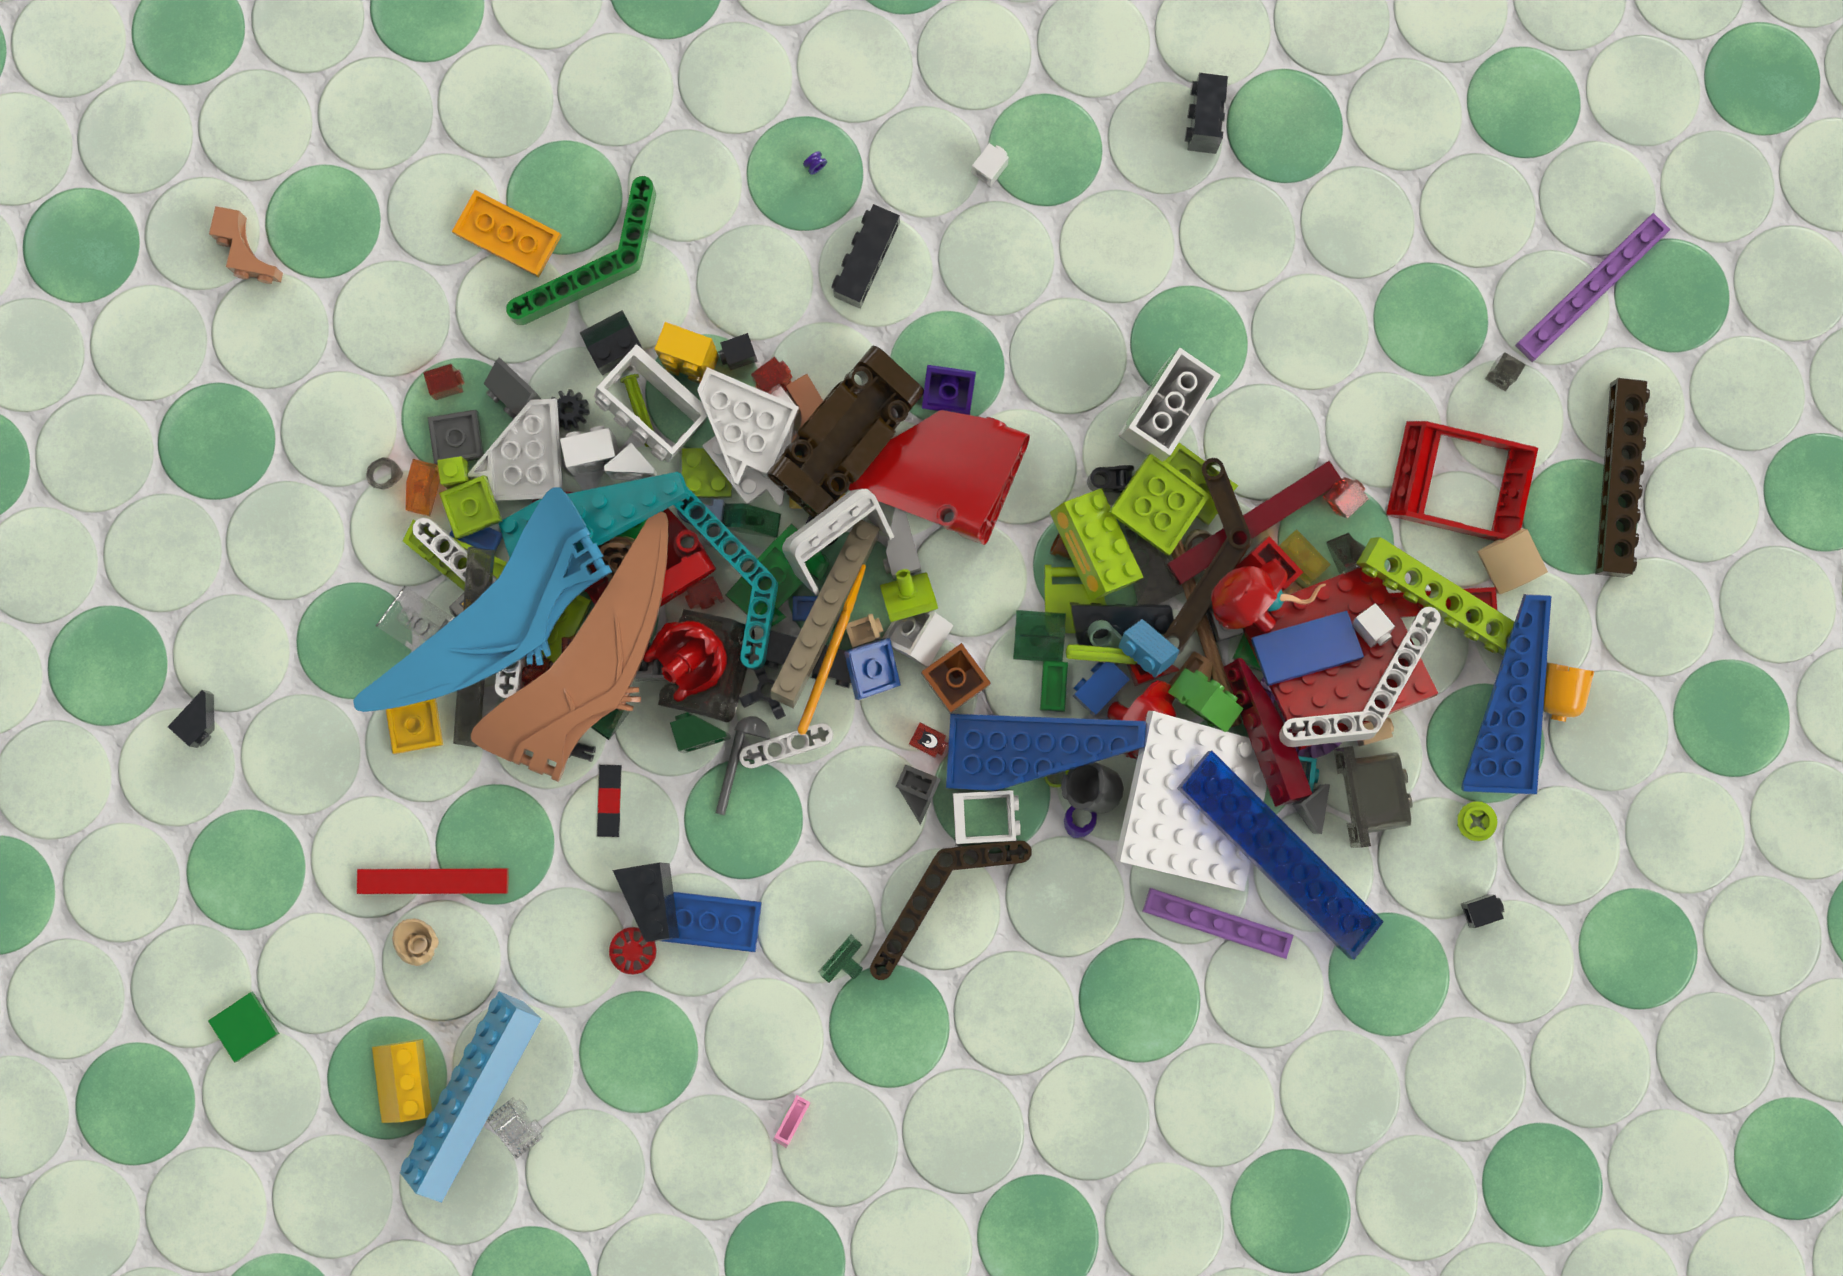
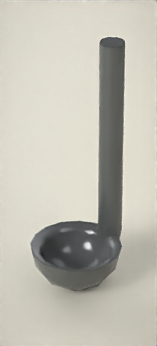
M756 716L743 718L734 729L736 733L716 814L725 815L745 734L770 739V730L767 723Z

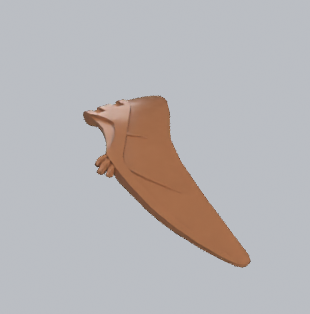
M661 511L648 518L580 630L551 668L533 682L505 699L484 716L472 730V742L505 760L512 761L518 765L522 763L528 766L529 770L541 775L545 773L552 776V780L559 782L571 752L591 726L615 709L633 711L634 706L628 705L626 702H641V696H629L630 693L639 692V687L630 686L644 658L661 604L668 552V518L666 513ZM527 750L534 752L532 757L525 754ZM549 760L557 762L556 766L549 765Z

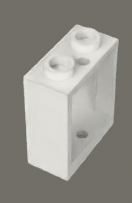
M1013 790L953 794L956 844L1016 841V836L1020 835V820L1015 821L1014 811L1019 810L1018 795L1014 796ZM1006 798L1009 835L966 837L964 800Z

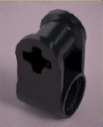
M1134 466L1097 467L1087 478V485L1091 491L1102 488L1104 493H1122L1132 478ZM1094 475H1102L1105 478V484H1096L1093 479Z

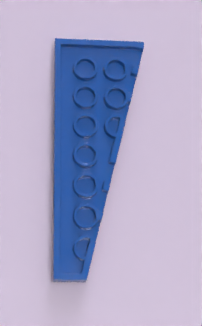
M1523 594L1462 781V791L1537 794L1552 598L1550 595Z

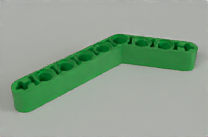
M639 176L633 180L618 249L510 300L506 305V312L515 324L526 325L639 271L643 261L656 200V190L649 177ZM643 190H644V193H643V199H644V201L642 200V195H641V193H640V191H643ZM636 210H645L643 216H633ZM632 233H640L637 240L631 241L628 239ZM627 256L635 257L634 262L631 264L624 263V259ZM612 266L613 270L610 274H602L604 267ZM583 277H591V280L588 284H580V280ZM561 287H569L567 294L558 295ZM540 297L547 298L544 305H536V301ZM528 303H530L533 310H530L529 306L527 305ZM518 308H521V315H517Z

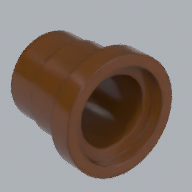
M1058 533L1051 546L1050 554L1053 556L1057 554L1071 560Z

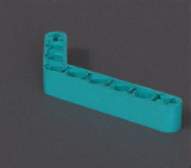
M687 487L690 496L686 499L690 503L686 506L682 501H679L674 506L752 586L741 650V661L750 670L761 669L765 664L778 583L757 558ZM695 509H703L704 513L700 519H692V512ZM713 526H719L721 529L720 534L716 537H710L708 534ZM732 543L737 544L738 549L736 553L727 555L725 552L726 547ZM753 561L755 563L753 571L749 573L743 572L742 567L744 563ZM763 579L772 580V586L764 591L759 587L760 582ZM760 603L768 605V610L763 615H757L755 612L756 606ZM757 627L763 628V636L758 640L752 639V630ZM749 643L762 646L761 649L756 647L755 654L759 657V660H754L753 664L747 659L748 656L753 655L754 648L749 646Z

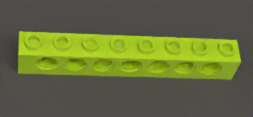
M1381 537L1370 538L1356 563L1363 568L1362 572L1373 578L1377 576L1383 580L1382 584L1394 591L1396 589L1404 593L1403 597L1412 603L1418 602L1424 608H1435L1439 612L1440 617L1444 618L1443 622L1446 625L1455 629L1457 627L1464 631L1463 635L1473 641L1479 640L1485 644L1483 647L1494 654L1500 653L1504 656L1507 647L1506 639L1508 636L1510 637L1515 621ZM1386 560H1389L1391 565L1389 571L1384 567ZM1407 572L1411 576L1409 584H1407L1405 581V575ZM1427 585H1429V587L1431 588V594L1429 597L1425 593V588ZM1447 598H1449L1451 601V607L1449 609H1447L1446 607ZM1467 611L1471 613V619L1469 622L1466 619ZM1488 623L1491 626V632L1489 634H1487L1486 632V626Z

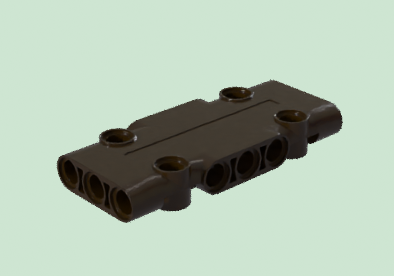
M874 345L871 346L856 366L845 375L844 380L831 390L797 432L798 436L785 448L784 453L767 472V476L802 509L815 518L834 504L841 495L845 494L849 489V485L857 481L894 436L896 433L895 428L907 418L908 412L924 394L923 387L881 348ZM855 375H858L861 378V385L855 382ZM891 408L897 411V418L891 415ZM795 447H799L802 450V458L795 455ZM832 480L837 481L839 485L838 491L832 488Z

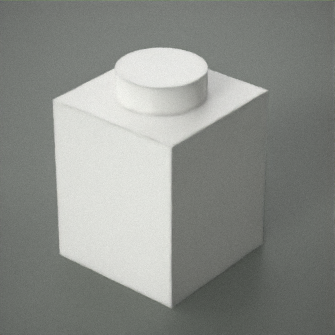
M989 143L972 165L971 174L991 187L1008 166L1009 157L1007 152L1000 146L996 145L994 147Z
M1376 603L1357 616L1352 624L1370 648L1377 643L1380 646L1386 643L1392 637L1390 633L1395 627Z

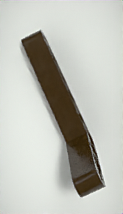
M1010 841L939 850L874 957L870 966L871 975L877 980H885L892 974L953 870L1024 863L1032 855L1031 846L1025 841ZM1021 844V847L1027 850V854H1023V859H1019L1018 855H1009L1011 861H1006L1007 852L1004 847L1005 845H1009V850H1016L1018 848L1017 845ZM993 847H998L1002 851V858L997 862L991 861L988 856L989 850ZM967 850H974L977 853L978 858L974 864H967L964 861L963 855ZM944 852L950 853L953 857V862L948 867H943L938 862L939 856ZM935 874L940 878V884L937 888L931 889L926 885L925 880L928 875ZM917 896L925 897L927 900L926 908L923 910L915 909L913 899ZM908 917L914 921L915 926L911 931L906 932L901 929L900 921L903 918ZM896 939L901 943L902 948L898 953H891L888 950L887 943L890 940ZM883 951L888 957L896 960L894 963L889 960L886 964L888 972H882L879 975L876 973L877 967H875V964L883 962L885 957L880 956Z

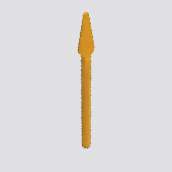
M864 564L845 601L843 611L837 622L797 729L800 735L806 734L847 627L850 614L853 611L866 568Z

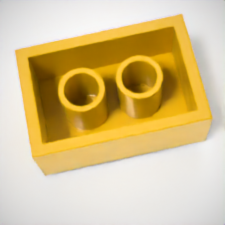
M668 322L664 323L654 349L662 365L666 367L665 370L674 375L683 373L688 375L689 380L699 384L707 367L714 370L719 358L712 338Z

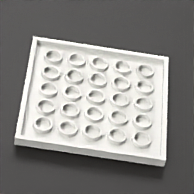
M1148 711L1144 748L1139 749L1115 861L1245 891L1267 788L1250 738L1155 711Z

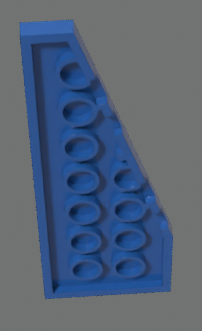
M950 714L946 788L998 791L1144 748L1146 722Z

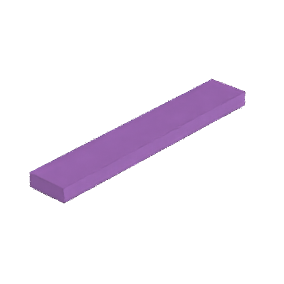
M1149 888L1142 912L1287 959L1294 936L1153 888Z

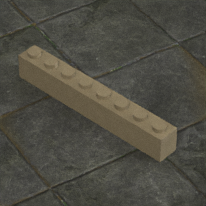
M863 520L853 525L771 689V699L794 709L843 610L862 565L866 564L879 538V527Z

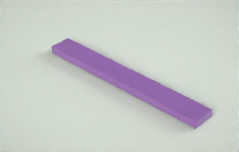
M1652 213L1515 346L1531 362L1535 361L1671 229Z

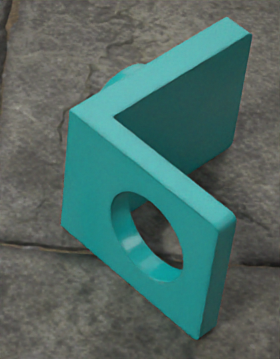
M1298 756L1300 762L1307 763L1305 775L1313 792L1314 783H1318L1319 769L1316 768L1317 759Z

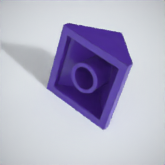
M927 365L922 409L944 410L970 415L976 372Z

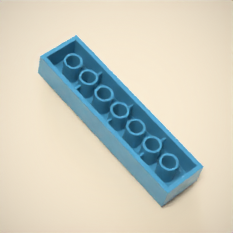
M500 991L491 1000L487 1014L479 1022L475 1036L464 1050L463 1058L452 1071L451 1080L446 1089H443L440 1093L439 1101L434 1111L428 1115L422 1133L416 1137L410 1155L402 1163L400 1174L415 1194L441 1203L443 1202L542 1019L524 1001Z

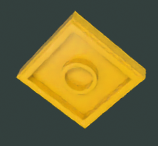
M436 698L407 706L386 709L393 754L443 746Z

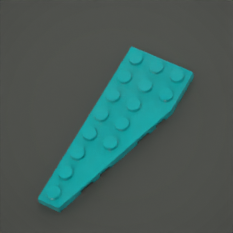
M679 472L567 494L591 533L590 539L597 546L690 496L683 475ZM541 499L502 520L503 522L499 523L509 559ZM581 542L576 544L580 551L584 549Z

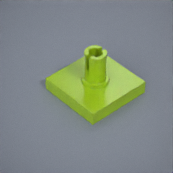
M901 569L896 572V581L880 585L890 622L938 609L927 572L911 576L908 569Z

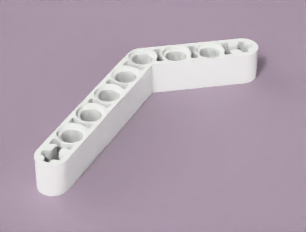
M420 518L414 523V535L477 594L481 596L497 580L495 576L437 523L428 518ZM424 527H429V531L436 535V537L432 538L425 534ZM444 541H448L450 544L449 550L441 553L440 545ZM466 557L468 565L466 568L459 570V560ZM484 574L486 582L482 586H477V576ZM526 657L519 660L513 669L506 668L496 673L495 690L500 697L508 698L522 689ZM505 672L512 675L515 674V678L505 676ZM511 684L514 687L513 690H504V685Z
M1425 607L1418 613L1362 712L1289 719L1284 723L1279 733L1280 741L1288 747L1373 738L1382 727L1441 620L1439 612L1435 608ZM1426 618L1429 620V623L1424 630L1421 628V626L1423 625ZM1410 638L1419 640L1421 646L1413 645L1410 642ZM1398 659H1405L1409 663V667L1400 665ZM1386 680H1394L1397 683V688L1390 687ZM1374 700L1383 701L1386 708H1378ZM1362 721H1370L1374 729H1366ZM1337 724H1345L1349 732H1341ZM1312 726L1321 727L1324 733L1322 735L1315 734ZM1292 729L1293 733H1297V735L1293 737L1292 733H1288V730Z

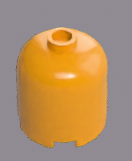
M1547 663L1543 711L1551 714V719L1566 722L1567 717L1580 716L1586 708L1594 671Z

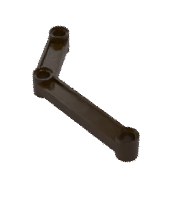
M1217 458L1207 459L1202 465V473L1227 538L1163 636L1167 640L1170 638H1177L1179 640V654L1183 652L1190 638L1212 606V590L1227 573L1237 567L1252 544L1250 532L1225 467ZM1213 465L1220 467L1218 475L1209 476L1207 474L1209 467ZM1239 533L1247 536L1246 542L1242 545H1236L1233 542L1234 537Z

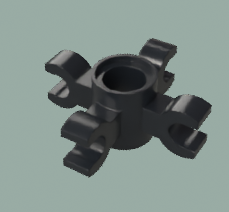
M764 667L754 670L759 681L757 690L739 698L742 706L746 708L763 700L769 702L777 720L785 717L786 714L780 702L771 699V697H765L762 694L763 687L766 684L774 685L775 681L768 678Z

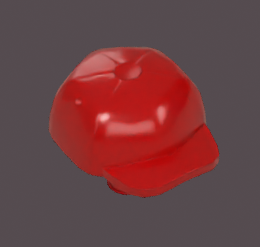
M1268 562L1261 568L1245 566L1227 573L1211 593L1212 609L1219 624L1225 629H1240L1254 623L1262 634L1272 631L1276 626L1277 620L1267 611L1287 581L1288 575L1286 570L1275 562Z
M1157 680L1151 683L1146 691L1137 697L1129 708L1121 705L1118 701L1112 703L1107 711L1108 719L1146 722L1148 711H1155L1177 718L1172 706L1175 698L1168 693L1171 686L1164 681ZM1139 749L1124 753L1127 758L1137 759Z

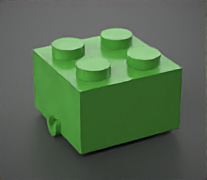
M1185 668L1168 693L1193 713L1206 720L1209 726H1216L1220 730L1228 732L1243 710L1236 703L1238 698L1227 690L1223 692L1225 687L1212 679V681L1209 680L1208 682L1209 678L1202 672L1196 670L1193 673Z

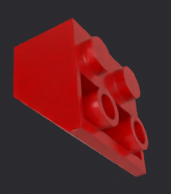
M1270 536L1264 538L1236 567L1255 566L1261 568L1268 562H1275L1281 565L1288 575L1287 581L1282 587V592L1304 573Z

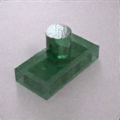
M853 934L848 936L818 971L821 977L828 983L834 979L841 969L852 979H855L862 972L863 967L852 959L853 955L862 946L861 942Z

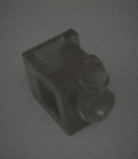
M1504 352L1495 360L1485 380L1506 392L1509 386L1518 379L1526 364Z

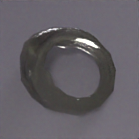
M385 457L373 461L368 466L366 472L368 483L373 488L381 490L392 488L403 476V471L398 464ZM386 465L391 468V479L382 484L376 483L373 477L375 469Z

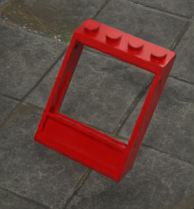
M1407 421L1386 515L1492 541L1504 540L1522 528L1538 448L1433 422ZM1441 435L1508 451L1491 531L1424 514Z

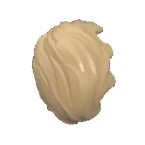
M406 919L400 922L393 930V946L397 955L404 962L420 966L432 960L439 940L430 925L419 919Z

